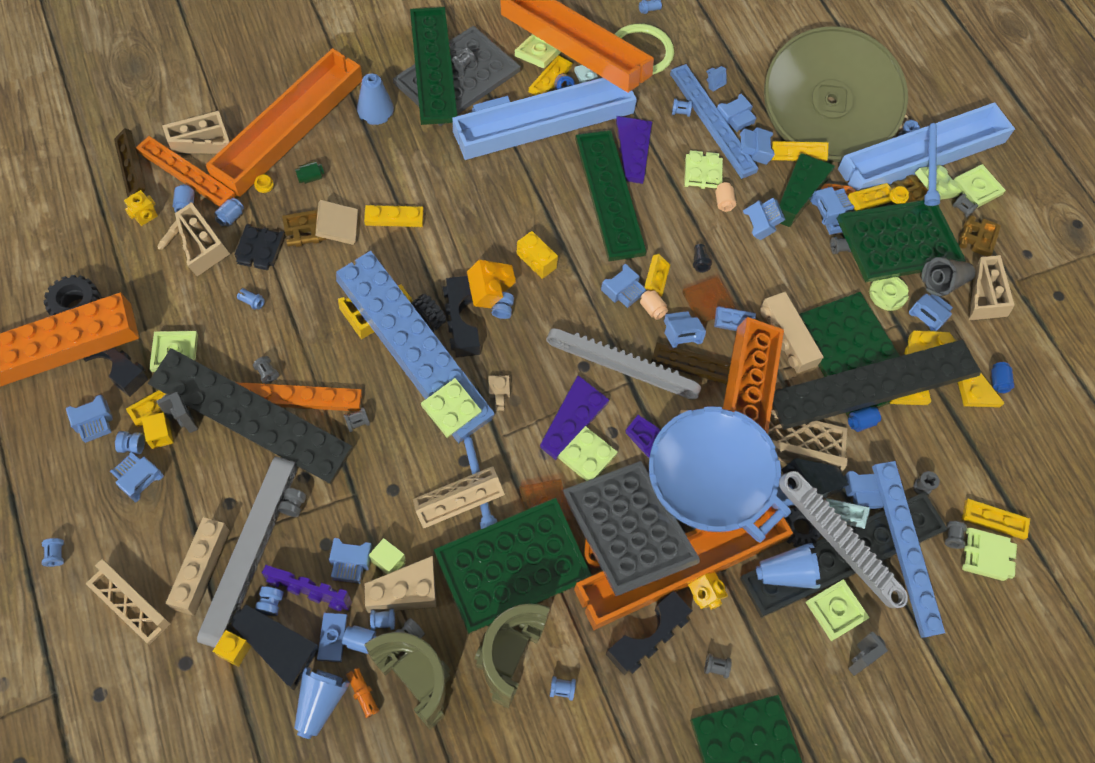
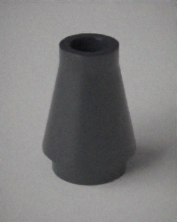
M697 244L694 247L693 267L699 273L707 272L711 268L712 261L705 245Z

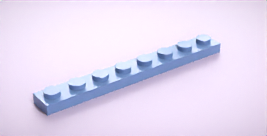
M685 64L671 69V77L688 102L689 100L692 101L693 109L740 178L742 179L757 173L759 168L749 154L740 151L741 142L689 67Z
M896 462L875 464L872 466L920 637L924 638L943 634L945 630Z

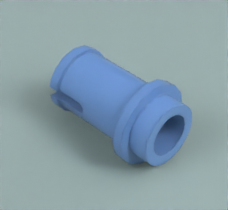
M642 0L639 3V10L644 14H647L649 11L661 10L662 8L661 0Z
M244 288L240 290V292L244 293L243 295L237 294L238 300L251 305V308L254 310L261 309L264 305L265 300L260 294L255 295Z

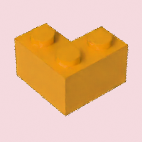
M479 259L467 271L473 305L476 307L491 309L503 298L502 292H506L516 283L513 266L509 264Z

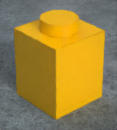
M164 412L152 413L148 417L142 418L145 439L152 449L174 443L170 422Z
M225 630L213 652L218 657L239 667L250 650L251 645L246 640Z

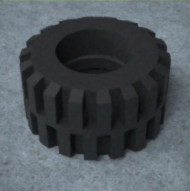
M71 275L70 278L64 276L62 280L54 281V285L48 287L49 292H45L44 297L46 299L43 301L46 311L50 316L103 299V297L90 279H85L81 275L78 278L76 275ZM82 299L78 305L67 308L74 300Z

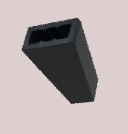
M245 604L244 608L239 609L235 614L232 625L290 689L295 690L302 679L304 668L309 667L317 655L318 645Z

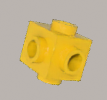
M141 190L124 200L127 206L125 209L126 213L131 219L135 218L141 226L158 216L153 207L156 205L150 195L146 196Z
M715 572L704 574L688 584L693 594V599L700 609L709 607L713 610L723 604L721 600L728 597L724 583Z

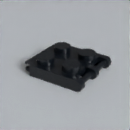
M246 224L234 254L237 264L251 267L254 262V268L269 270L270 266L275 265L285 238V231L276 232L266 227L261 229L252 227L251 224Z

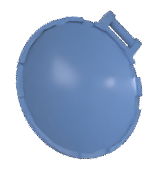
M704 407V409L688 410L669 421L657 435L649 458L651 484L661 504L681 522L691 527L711 532H726L743 528L757 542L761 543L766 538L765 535L783 517L786 518L791 513L789 507L776 496L781 478V465L775 451L776 447L766 431L748 416L737 411L724 410L722 407ZM771 506L776 510L760 528L754 525Z

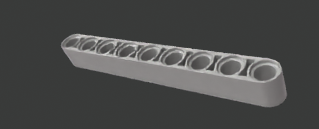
M277 456L272 460L199 630L198 643L215 648L225 630L231 631L232 624L234 623L233 618L242 605L280 513L278 510L279 504L284 501V492L286 488L291 487L298 466L295 465L297 462Z

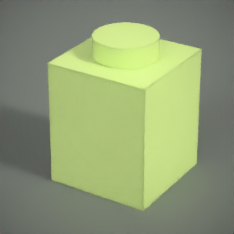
M384 538L369 554L370 561L386 574L402 569L405 566L404 554Z

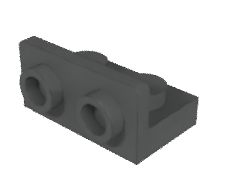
M178 392L166 394L157 400L158 406L170 421L177 419L181 428L186 427L189 433L198 430L189 408L185 405Z
M874 632L868 634L857 644L861 652L852 659L854 664L848 669L855 676L885 654L888 649L884 640Z

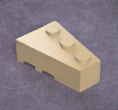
M219 111L162 125L167 142L174 153L217 154L229 143Z
M192 202L175 213L179 232L183 240V249L186 252L187 265L196 276H199L230 255Z
M1001 255L981 257L975 268L969 320L1008 317L1015 305Z
M433 556L365 583V607L367 612L370 613L371 610L385 612L390 611L392 608H394V611L436 607Z

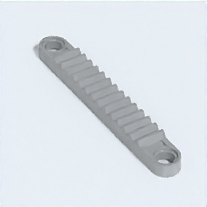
M551 329L546 338L547 342L553 347L685 398L697 399L701 391V386L697 382L679 376L677 370L672 373L671 368L664 370L663 365L656 367L655 362L648 364V359L640 361V356L633 358L632 353L625 355L624 350L618 352L616 347L610 349L609 344L604 347L601 341L596 344L593 338L588 341L587 336L580 338L579 333L572 335L559 329Z
M793 471L782 475L779 485L783 493L881 601L889 608L904 607L908 600L905 589L894 578V574L888 571V567L883 566L882 561L876 558L877 555L870 552L871 548L865 546V542L858 538L859 535L852 532V527H848L846 525L847 522L841 520V515L834 512L835 509L829 506L828 501L823 500V495L818 494L817 489L813 488L798 472ZM789 477L795 480V489H791L788 486ZM893 591L897 592L899 596L897 603H894L891 598Z

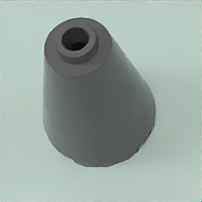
M944 257L932 259L925 264L922 270V281L927 286L926 290L935 296L948 295L971 281L975 276V268L972 264Z

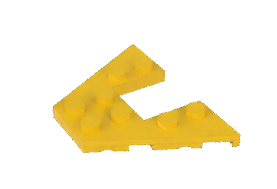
M913 331L909 335L908 346L904 354H911L955 342L956 340L950 332ZM982 373L980 376L958 382L964 406L1001 407L1004 405V401ZM929 390L890 400V404L928 405L931 403Z

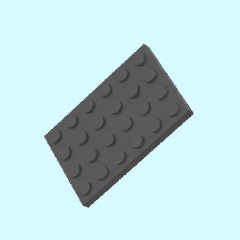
M475 26L470 27L449 41L451 59L460 55L464 48L470 49L475 56V61L465 66L462 72L456 70L452 64L457 115L520 72L521 66ZM414 64L394 77L393 84L419 106Z
M641 461L563 490V495L615 596L700 563L699 556L678 521L657 498L649 473Z

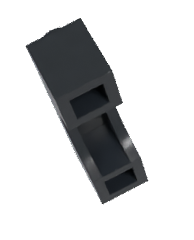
M468 276L446 278V286H443L444 298H448V303H445L446 315H450L451 318L450 321H447L448 332L453 333V338H450L451 351L455 350L456 358L480 355L478 329L466 324L460 317L462 309L472 303Z
M116 347L82 358L85 362L96 358H105L112 361V369L108 377L116 387L129 397L148 381L144 373L146 369L138 362L132 363L130 356L123 350L117 351Z
M672 591L655 608L657 629L652 636L645 639H633L624 635L607 651L606 656L623 675H626L629 671L631 674L637 671L642 666L640 661L645 656L648 659L659 650L656 646L661 641L667 643L675 635L672 631L677 626L682 629L691 620L688 616L693 610L675 591Z

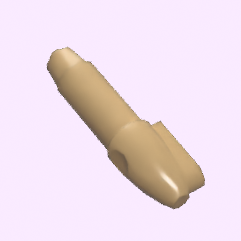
M177 220L160 240L157 246L158 249H164L174 236L179 233Z

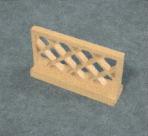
M772 410L771 417L778 419L775 411ZM770 421L768 435L774 433L779 439L778 441H772L776 447L775 451L778 460L781 462L790 463L793 459L798 458L837 466L841 473L846 468L847 428L814 421L799 425L801 429L797 431L793 428H788L787 430L790 434L784 437L778 430L782 428L781 424L774 426ZM809 428H818L821 434L815 436ZM805 432L811 439L804 442L798 434ZM829 433H840L841 439L835 441ZM825 436L831 444L825 447L818 439ZM794 437L800 445H790L787 440ZM814 442L820 450H811L807 445ZM834 447L840 455H831L828 450Z

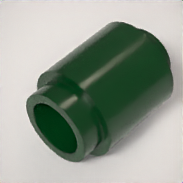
M317 161L299 165V168L295 169L299 183L307 184L322 179L321 175L325 174L322 164H317Z

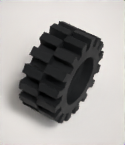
M427 294L420 295L411 303L432 332L446 322V317L443 315L444 312L440 310V306L436 305V301L432 300Z
M797 507L791 509V513L785 518L793 532L788 538L787 543L793 542V546L797 547L798 545L802 546L816 542L821 533ZM796 520H803L808 524L809 532L807 534H800L795 530L794 522Z

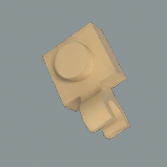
M509 375L488 376L489 398H495L496 411H504V398L510 397Z

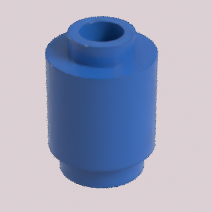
M560 74L555 79L557 90L575 85L574 80L567 74Z
M1006 362L994 364L991 370L993 389L998 391V393L1010 392L1015 387L1013 370L1010 364Z
M870 406L851 412L848 418L849 426L856 432L874 427L881 421L879 410L876 407Z

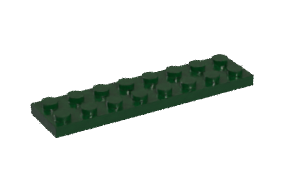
M445 7L410 9L421 125L453 123L452 118L457 117Z
M612 131L576 135L575 141L608 262L646 256V248Z

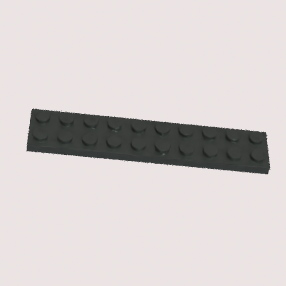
M962 339L775 390L772 406L782 429L785 430L980 376L981 370Z
M170 348L148 382L150 386L165 394L178 392L188 407L284 459L297 462L295 465L329 484L333 483L353 449V446L172 348Z
M925 492L907 500L919 544L948 530ZM885 510L869 517L865 529L849 526L852 527V532L858 534V538L865 542L864 545L871 548L870 552L877 555V559L884 561L897 554ZM823 538L812 543L814 548H810L811 554L816 553L820 579L816 580V583L820 584V588L811 589L763 584L762 579L758 580L756 569L742 575L740 580L760 617L763 618L856 574V572L832 545Z

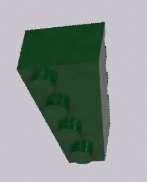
M800 153L779 204L785 218L780 224L787 227L792 226L805 207L811 202L814 191L820 190L829 180L835 165Z

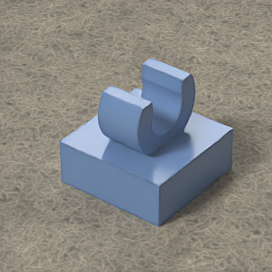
M721 66L717 69L711 68L706 71L708 73L707 81L710 90L715 91L727 84L726 68Z

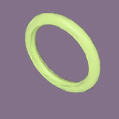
M631 24L621 28L614 34L622 38L630 33L643 32L661 40L666 50L665 57L659 64L653 66L652 75L663 71L673 60L674 46L671 39L659 28L647 24Z

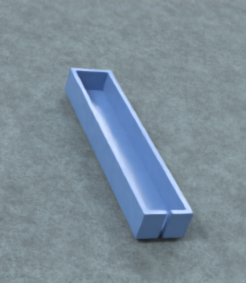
M372 251L356 259L355 265L351 262L336 272L337 283L425 400L456 378L482 412L452 434L458 444L493 419L495 413Z

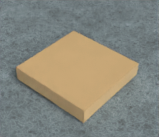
M320 200L318 203L315 236L354 245L358 209Z

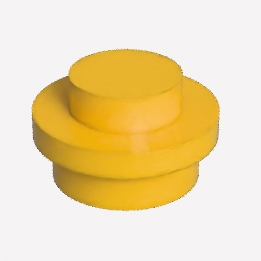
M262 174L256 177L254 187L260 193H267L273 189L274 183L268 175Z
M898 186L891 190L889 196L894 203L903 204L907 202L909 192L905 187Z

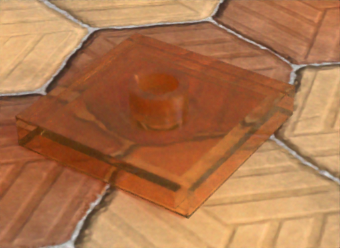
M718 277L683 289L684 297L701 323L715 319L717 307L736 309Z
M556 479L519 486L524 511L556 498L566 521H570L571 518L563 492L562 480Z

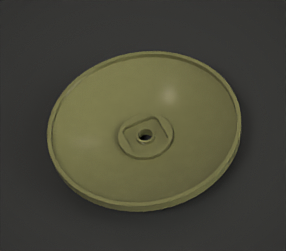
M830 26L805 31L789 40L777 52L765 78L764 100L773 126L786 142L829 143L828 161L841 162L847 154L892 139L905 118L908 90L900 65L885 46L860 31ZM833 97L836 103H830L827 98Z

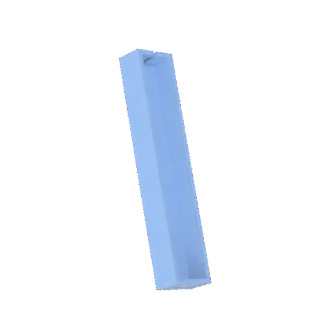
M599 78L453 117V133L458 145H460L464 159L467 160L612 120L616 116L623 117L633 114L637 99L632 90L627 93L605 78Z
M996 103L936 123L937 165L942 166L1006 143L1015 128ZM929 126L847 154L843 157L838 170L845 181H849L848 185L856 191L885 183L890 185L894 181L904 180L906 176L915 175L919 168L929 167Z

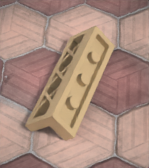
M494 466L419 496L413 499L415 511L424 529L505 494Z
M101 559L95 565L99 571L86 585L150 645L170 623L110 565ZM105 575L109 579V589H98L95 584ZM123 592L125 594L124 604L112 603L113 593ZM128 607H138L140 609V618L129 619ZM144 622H154L158 626L149 636L143 632Z

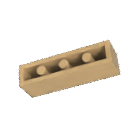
M783 292L766 298L760 308L761 315L767 320L769 325L784 329L781 350L786 353L790 366L795 369L797 374L818 366L823 359V355L787 293Z
M205 517L202 518L166 601V604L171 609L195 616L230 532L225 523Z

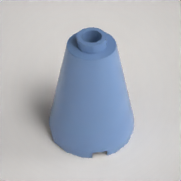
M367 74L362 79L357 105L358 115L360 119L366 120L371 125L385 123L393 115V103L381 78L377 74Z
M805 544L760 561V566H756L758 580L762 579L763 584L811 589L820 588V584L816 583V580L820 579L816 553L811 554L810 548H814L813 544Z
M305 667L302 674L294 726L298 730L297 735L307 739H311L312 736L319 734L349 686L348 681L342 684L343 678L321 670H317V673H310L312 669L310 667Z

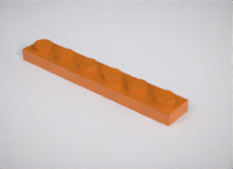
M148 136L136 147L139 154L190 186L220 207L227 200L236 197L234 191L152 137Z
M235 382L279 407L360 411L361 389Z

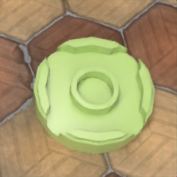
M898 277L873 281L870 285V298L875 305L884 310L894 311L902 308L909 297L907 285Z

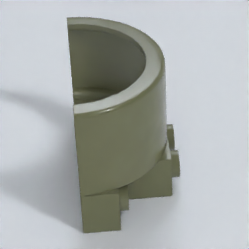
M539 604L514 606L501 613L489 625L484 636L483 647L480 646L474 659L477 660L476 667L483 670L485 680L491 689L490 693L493 694L492 701L506 708L510 707L519 683L511 679L528 641L538 643L547 623L549 607ZM520 625L519 629H522V632H519L513 629L512 627Z
M392 632L379 635L364 644L370 658L381 672L386 676L393 670L420 702L414 708V711L429 730L444 718L442 710L444 709L446 683L451 680L448 673L451 670L443 660L440 661L435 650L427 642L412 634ZM398 651L406 652L399 660L396 658L400 655Z

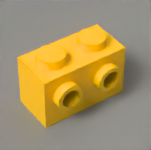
M533 231L517 241V255L542 279L557 268L558 255Z

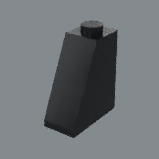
M796 458L781 469L783 474L793 471L798 472L813 488L817 489L818 494L823 495V499L836 495L849 485L837 466ZM789 477L788 482L795 489L796 482L793 478Z

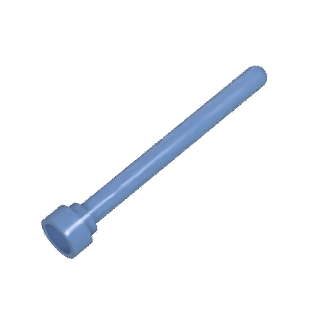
M931 123L929 126V190L924 196V204L936 206L940 204V194L936 190L937 124Z
M467 436L464 439L473 475L480 472L472 438ZM488 502L480 505L483 516L481 518L482 522H480L481 529L497 523V519L491 515Z

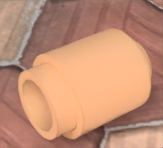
M730 183L719 184L715 191L718 209L725 212L731 211L736 206L734 188Z
M648 290L642 294L640 304L652 318L654 317L656 320H659L667 314V304L655 290Z

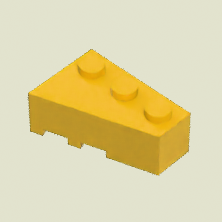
M401 284L397 285L410 303H412V298ZM338 298L339 309L361 340L374 333L373 329L349 298Z

